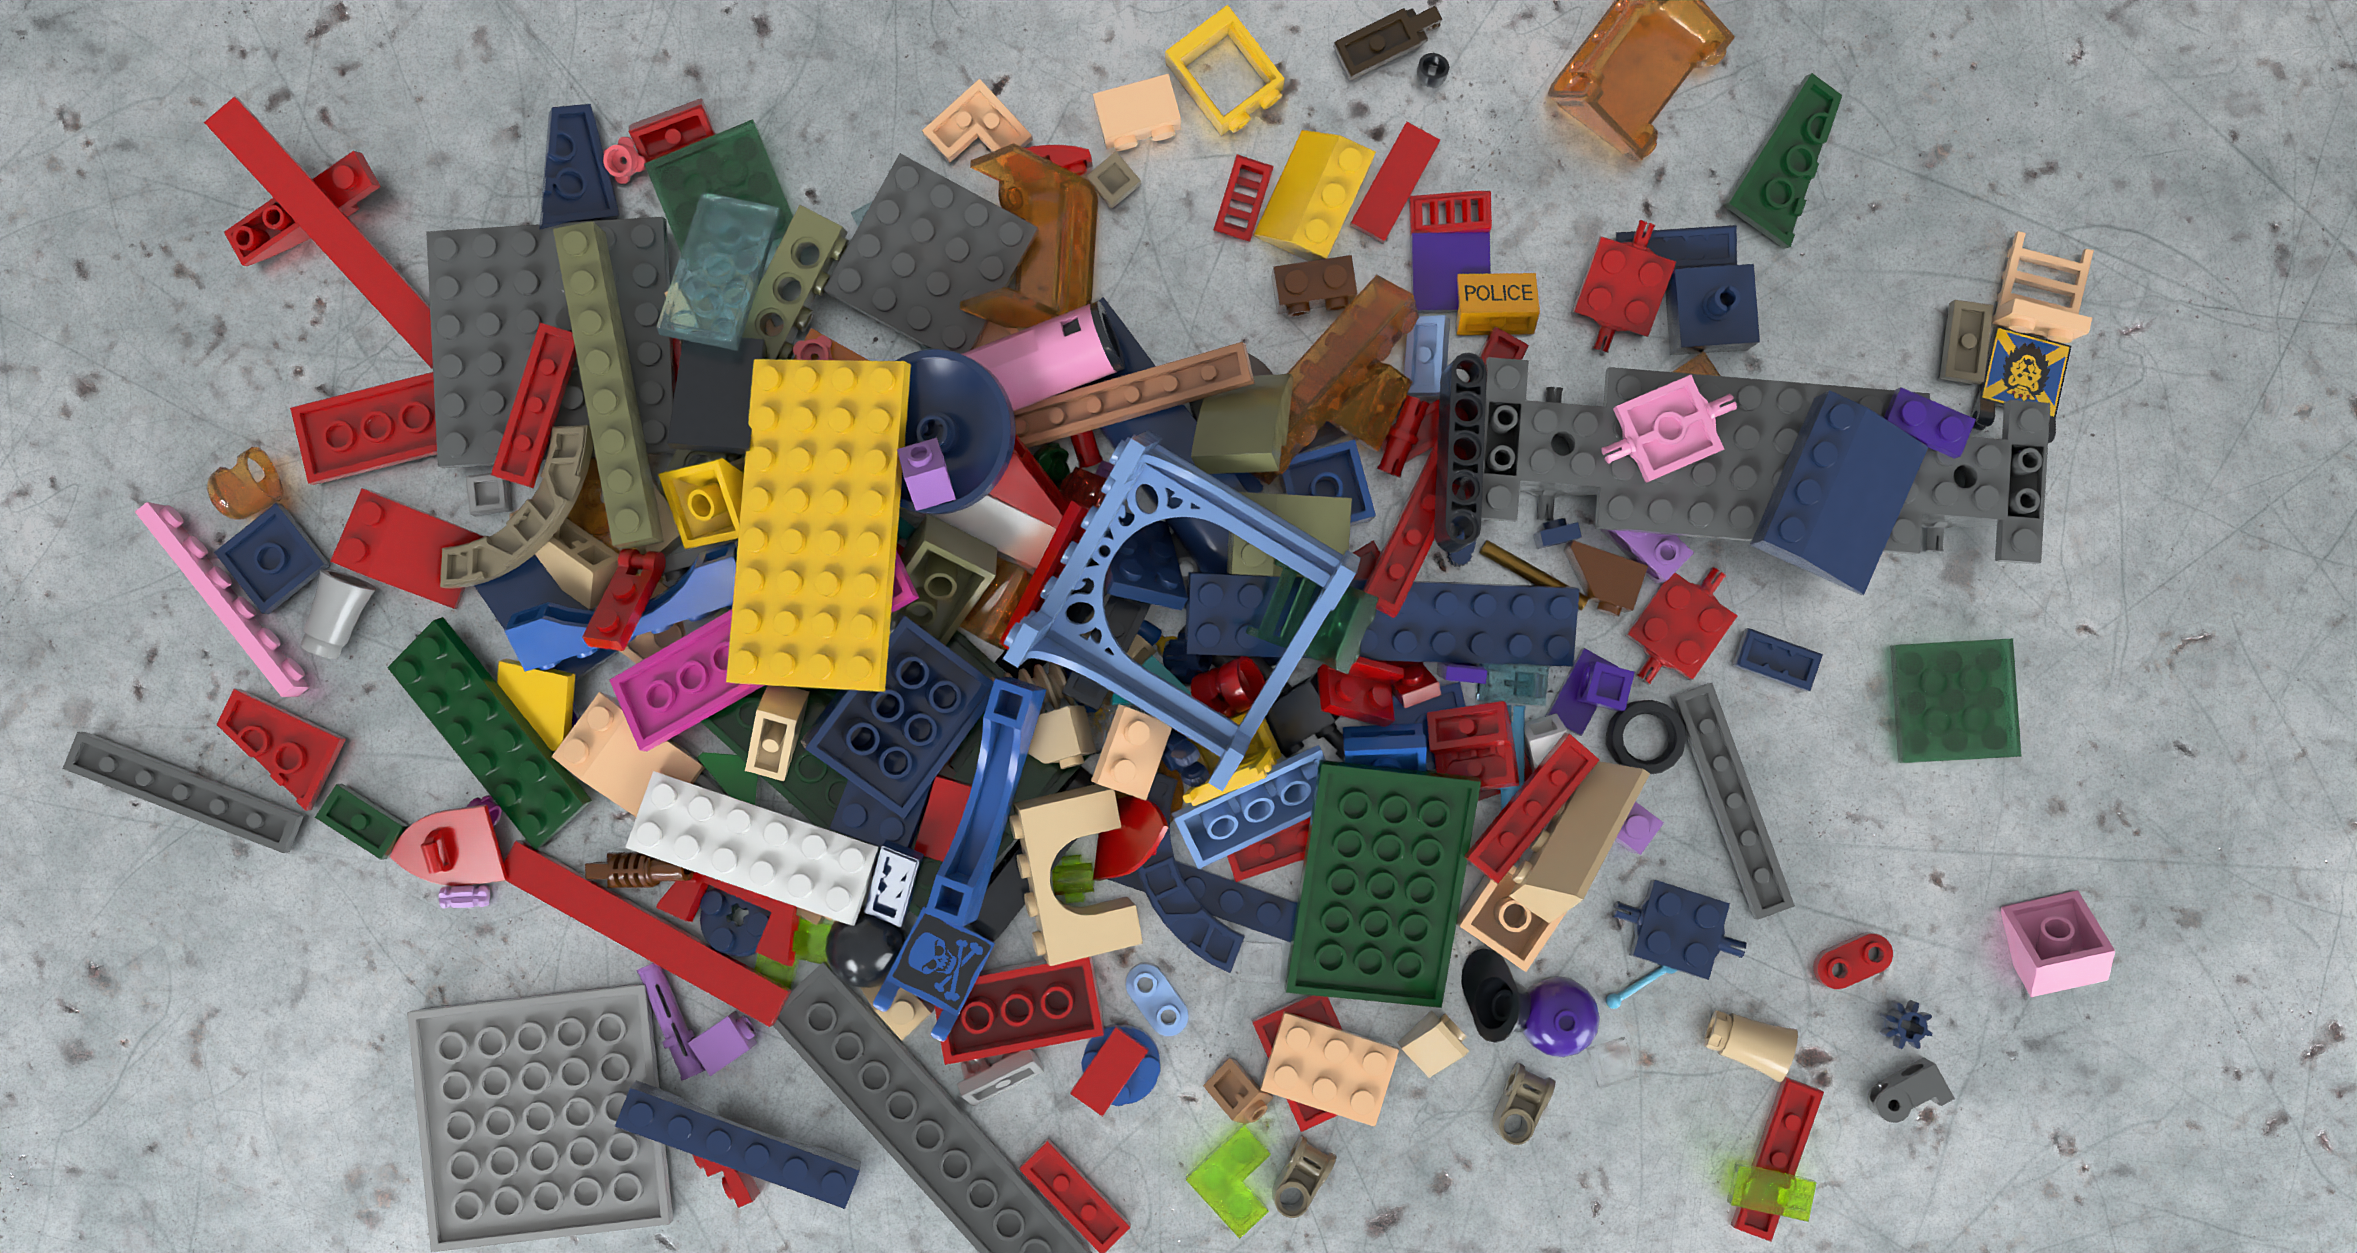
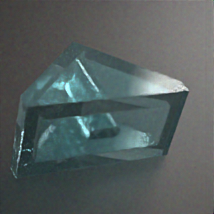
M1512 663L1480 664L1487 670L1486 684L1478 683L1477 701H1505L1506 704L1546 706L1549 666Z

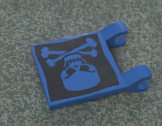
M923 907L889 974L875 997L873 1006L882 1012H886L892 1005L899 988H902L943 1009L931 1032V1036L939 1041H945L995 943L964 927L925 913L926 908Z

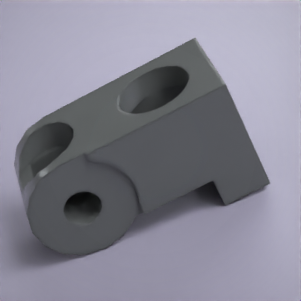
M1923 1057L1875 1084L1868 1093L1867 1101L1870 1109L1875 1114L1888 1122L1898 1123L1909 1116L1911 1109L1929 1100L1939 1106H1943L1955 1098L1937 1065Z

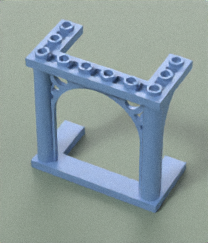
M1148 430L1137 436L1134 434L1132 438L1128 437L1126 441L1121 440L1109 460L1115 466L1101 492L1106 494L1105 499L1099 509L1092 506L1085 516L1081 527L1086 531L1080 542L1072 541L1063 554L1060 562L1066 566L1059 578L1052 576L1045 585L1040 597L1045 599L1041 609L1038 612L1032 610L1028 617L1024 616L1020 623L1016 622L1004 641V644L1009 649L1003 659L1017 668L1028 658L1053 662L1074 670L1111 690L1220 756L1208 783L1223 792L1244 758L1251 739L1330 610L1334 611L1356 575L1361 558L1348 550L1342 555L1159 445L1162 438ZM1141 484L1152 486L1157 493L1158 507L1153 513L1144 512L1138 505L1136 493ZM1166 488L1174 491L1171 497L1183 500L1179 507L1171 508L1168 506L1169 497ZM1126 500L1129 509L1135 516L1129 526H1125L1120 522V516L1121 518L1126 516ZM1192 503L1200 507V509L1191 508ZM1172 517H1193L1216 523L1323 587L1240 725L1134 661L1119 645L1109 627L1103 598L1104 583L1109 565L1120 546L1132 534L1148 524ZM1110 529H1111L1113 538L1106 536L1107 533H1108V531H1109ZM1102 545H1107L1110 548L1109 556L1101 555L1099 549ZM1092 559L1099 564L1089 566ZM1084 578H1090L1094 582V588L1090 594L1082 592L1072 594L1074 590H1078L1086 584V581H1083ZM1076 602H1086L1093 606L1095 614L1088 622L1074 623L1066 615L1068 607ZM1096 627L1101 631L1102 637L1099 643L1092 635L1087 639L1081 634L1087 633ZM1109 647L1113 654L1107 651L1106 648Z

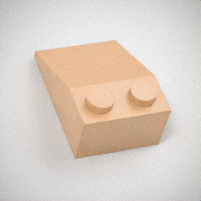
M601 692L596 695L552 755L557 762L581 781L635 817H637L653 771L693 784L705 768L699 760L672 739L663 742L648 752L640 751L618 699Z

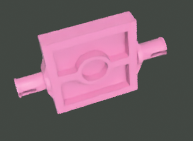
M1689 375L1613 408L1622 428L1623 439L1601 448L1603 455L1619 450L1606 456L1604 459L1609 464L1630 454L1637 462L1645 483L1718 453L1724 450V447L1716 431L1715 418L1736 410V402L1720 407L1734 399L1731 394H1727L1708 403L1699 393L1692 375Z

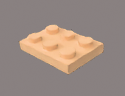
M1284 1011L1260 1090L1375 1127L1399 1049Z

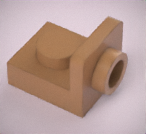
M1229 1058L1203 1085L1232 1121L1243 1124L1253 1123L1260 1119L1268 1109L1267 1104L1273 1099L1271 1093L1260 1090L1258 1084L1239 1062L1233 1058Z

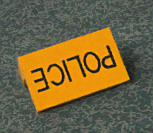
M1536 273L1457 275L1459 299L1455 322L1457 335H1489L1495 326L1510 335L1535 333L1540 314Z

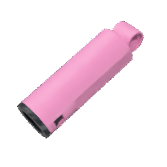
M1099 301L962 353V355L982 364L999 380L1010 399L1013 411L1125 369L1124 358L1116 333L1103 305Z

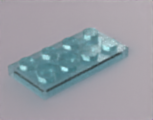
M702 192L657 324L659 335L738 351L781 217L779 207Z

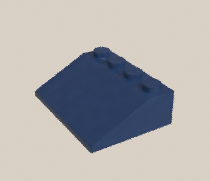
M1830 390L1814 398L1750 545L1859 595H1864L1928 447L1864 405Z
M897 612L890 622L885 692L839 689L800 742L807 751L904 819L986 710L994 682L913 621Z

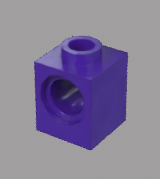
M1597 661L1586 662L1576 701L1613 711H1625L1635 672Z

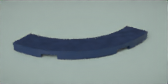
M1156 772L1147 799L1159 807L1169 827L1157 847L1156 855H1151L1137 869L1141 885L1162 922L1187 948L1211 965L1231 973L1245 935L1231 929L1211 915L1197 901L1182 878L1174 858L1170 837V810L1178 780Z

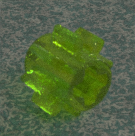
M1081 854L1063 856L1061 859L1062 865L1055 866L1052 870L1054 895H1065L1066 904L1085 902V893L1095 892L1092 862L1082 863Z

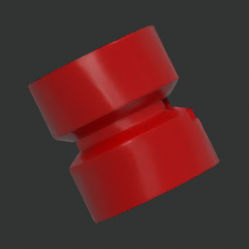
M1241 656L1224 663L1220 668H1212L1195 675L1191 682V695L1225 717L1230 718L1237 712H1245L1250 709L1265 681L1254 661L1247 656Z

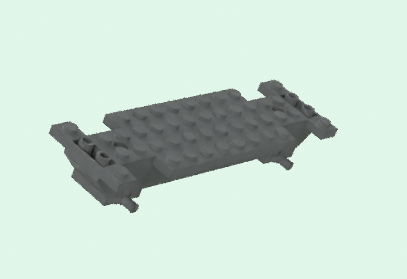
M1488 357L1486 360L1487 376L1481 519L1507 522L1517 521L1519 491H1525L1539 497L1537 520L1545 519V521L1554 520L1555 498L1563 495H1597L1595 529L1752 541L1814 398L1830 390L1868 407L1884 418L1895 390L1609 367L1606 369L1604 402L1602 407L1561 403L1563 391L1561 387L1556 389L1555 387H1546V402L1526 400L1529 360ZM1689 375H1692L1699 393L1708 403L1727 394L1733 396L1734 399L1720 407L1736 402L1737 409L1715 418L1716 431L1724 447V450L1647 483H1645L1637 462L1630 454L1609 464L1604 459L1606 456L1619 450L1603 455L1601 448L1623 439L1622 428L1613 408ZM1914 392L1930 399V393ZM2019 400L2004 402L2002 439L1969 437L1961 457L1954 459L1928 447L1883 552L1919 554L1921 551L1922 527L1927 528L1926 552H1943L1944 529L1950 527L1975 528L1978 526H1997L1995 561L2023 564L2041 563L2050 403ZM1560 436L1568 442L1569 452L1567 455L1562 456L1554 452L1551 446L1553 437ZM1955 469L1960 470L1965 476L1963 488L1959 487L1954 481Z

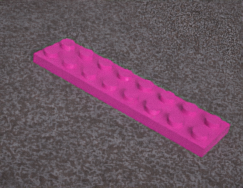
M897 550L891 613L919 598ZM732 609L609 679L640 751L648 752L764 686L726 682Z

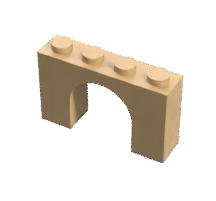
M1095 784L1013 803L1015 815L1009 816V822L1014 840L1020 839L1023 854L1017 855V864L1021 878L1028 879L1030 893L1024 894V899L1029 917L1035 916L1037 931L1032 932V941L1036 955H1042L1048 965L1053 966L1143 944L1137 908L1128 897L1077 907L1067 905L1056 899L1050 884L1052 863L1058 852L1066 844L1083 836L1121 828L1115 790Z

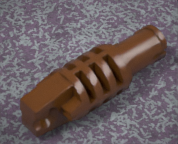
M639 852L607 853L606 862L585 864V879H607V888H651L658 885L661 881L691 880L694 874L692 870Z

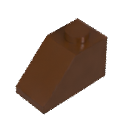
M1575 540L1566 543L1563 551L1585 595L1589 597V601L1598 603L1597 610L1617 617L1620 616L1621 612L1633 611L1648 566Z

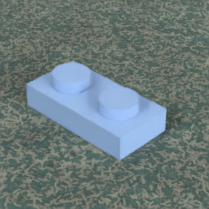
M1446 315L1408 317L1403 394L1413 397L1440 396V378L1442 372L1447 367L1450 318Z

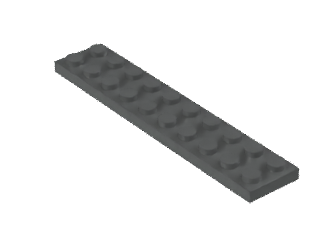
M824 961L791 991L773 1027L979 1253H1092L848 984L832 971L827 961Z

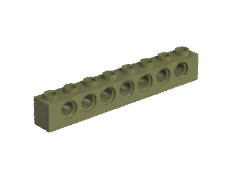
M799 205L733 337L764 339L766 359L791 360L794 355V345L792 343L798 331H805L814 312L810 307L816 295L822 296L825 291L823 289L831 277L828 271L834 259L840 261L849 244V240L845 238L848 232L844 227ZM808 246L818 247V260L812 265H803L801 262L802 251ZM791 281H798L801 285L799 297L792 301L785 300L783 296L785 285ZM773 316H780L783 320L782 331L776 336H768L765 329L767 321ZM676 449L666 471L695 465L702 456L709 457L711 461L723 458L727 462L741 459L742 454ZM660 481V483H659L657 489H659V490H661V491L664 492L663 487H662V484H661V481Z

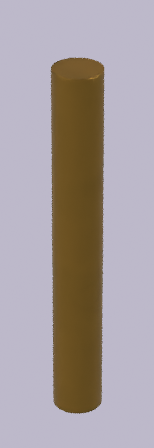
M1489 540L1484 542L1479 551L1483 556L1537 586L1570 587ZM1579 592L1578 609L1582 611L1589 597Z

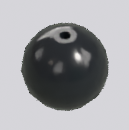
M863 905L860 908L855 925H849L837 920L833 922L826 938L825 952L827 962L832 971L843 981L856 987L872 988L883 985L908 936L903 925L899 927L864 913L866 905Z

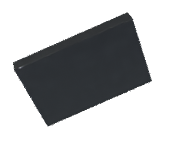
M684 333L667 441L670 449L746 454V451H750L752 428L749 426L748 421L754 359H764L766 344L764 339Z

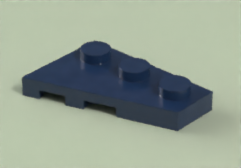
M591 104L552 107L549 112L539 230L568 222L615 220L620 216L609 172L604 166V153Z

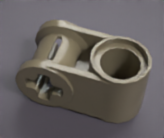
M1517 1063L1506 1081L1503 1095L1493 1113L1492 1124L1495 1132L1509 1144L1521 1145L1529 1141L1553 1095L1556 1081L1550 1077L1543 1079L1526 1071L1523 1064ZM1524 1084H1527V1085H1529V1086L1535 1088L1536 1090H1535V1091H1532V1090H1530V1089L1524 1087L1523 1085H1524ZM1514 1114L1520 1115L1522 1119L1520 1129L1512 1134L1506 1133L1504 1129L1506 1119Z
M1303 1135L1298 1138L1292 1147L1285 1165L1272 1188V1199L1278 1212L1288 1218H1297L1308 1210L1319 1188L1331 1173L1337 1159V1155L1333 1153L1327 1155L1308 1144V1138ZM1305 1158H1307V1159L1313 1161V1162L1316 1163L1317 1165L1311 1163L1310 1161L1306 1160ZM1289 1187H1295L1301 1191L1300 1200L1294 1205H1285L1280 1201L1281 1193Z

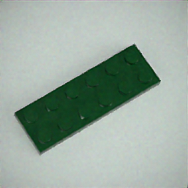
M444 617L433 620L387 667L534 850L544 846L592 801L570 772L552 757L554 753Z

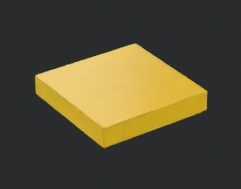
M508 658L500 660L498 662L497 684L551 751H556L572 728L576 674L552 668L547 670L535 668L525 672L520 661Z

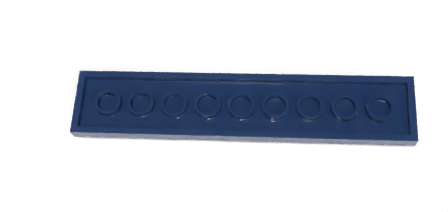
M1188 572L1184 652L1186 654L1281 657L1323 587L1307 577ZM1353 578L1334 611L1330 610L1301 657L1331 659L1336 653L1349 651L1355 653L1356 656L1383 661L1574 667L1579 588L1414 581L1398 615L1392 618L1358 599L1368 579Z

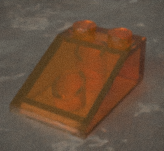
M997 557L995 578L959 627L983 641L1005 650L1006 648L999 641L1033 575L1026 569Z

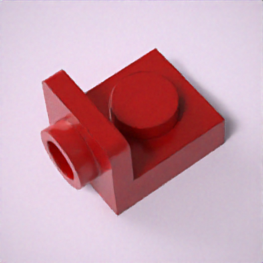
M1386 661L1388 664L1401 667L1404 670V677L1391 685L1392 693L1404 708L1441 695L1439 682L1423 662Z

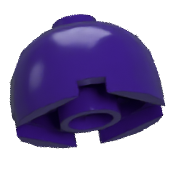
M1552 976L1537 984H1533L1527 989L1531 997L1532 1007L1530 1017L1526 1022L1527 1029L1523 1031V1034L1533 1047L1546 1055L1567 1057L1579 1054L1590 1046L1598 1033L1600 1016L1597 1003L1587 988L1571 978Z

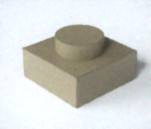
M1116 151L1086 175L1087 181L1111 209L1141 185V180Z

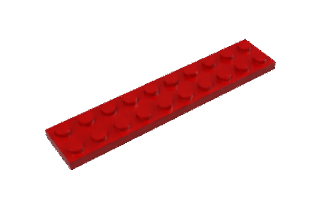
M672 324L676 387L682 338L679 327L675 328ZM433 372L290 408L308 484L317 485L437 455Z

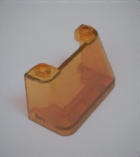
M1615 0L1549 88L1548 96L1561 109L1631 160H1643L1657 146L1656 140L1659 133L1651 125L1693 68L1712 67L1718 64L1725 57L1726 48L1735 36L1703 0Z

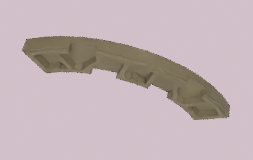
M590 426L552 427L548 456L540 475L543 479L532 499H527L521 508L506 522V526L492 536H485L471 543L456 547L442 548L440 587L448 589L469 587L503 576L535 555L551 539L573 508L587 475L593 451Z

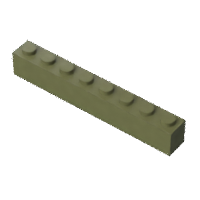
M593 221L554 228L553 232L612 545L628 549L664 542L606 233Z

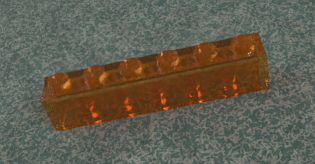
M1376 274L1286 373L1292 374L1294 379L1287 442L1285 446H1281L1279 471L1248 473L1270 485L1278 475L1288 469L1291 460L1297 453L1313 441L1317 431L1323 424L1339 412L1342 403L1349 395L1364 384L1367 375L1379 362L1384 361L1389 356L1393 346L1402 336L1414 328L1419 315L1412 293Z

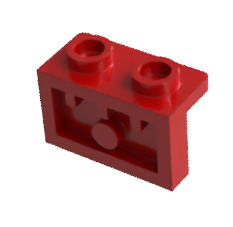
M1349 651L1336 653L1331 659L1317 668L1322 712L1386 727L1395 721L1391 685L1404 677L1403 668L1390 665L1383 660H1371L1356 656L1355 653Z

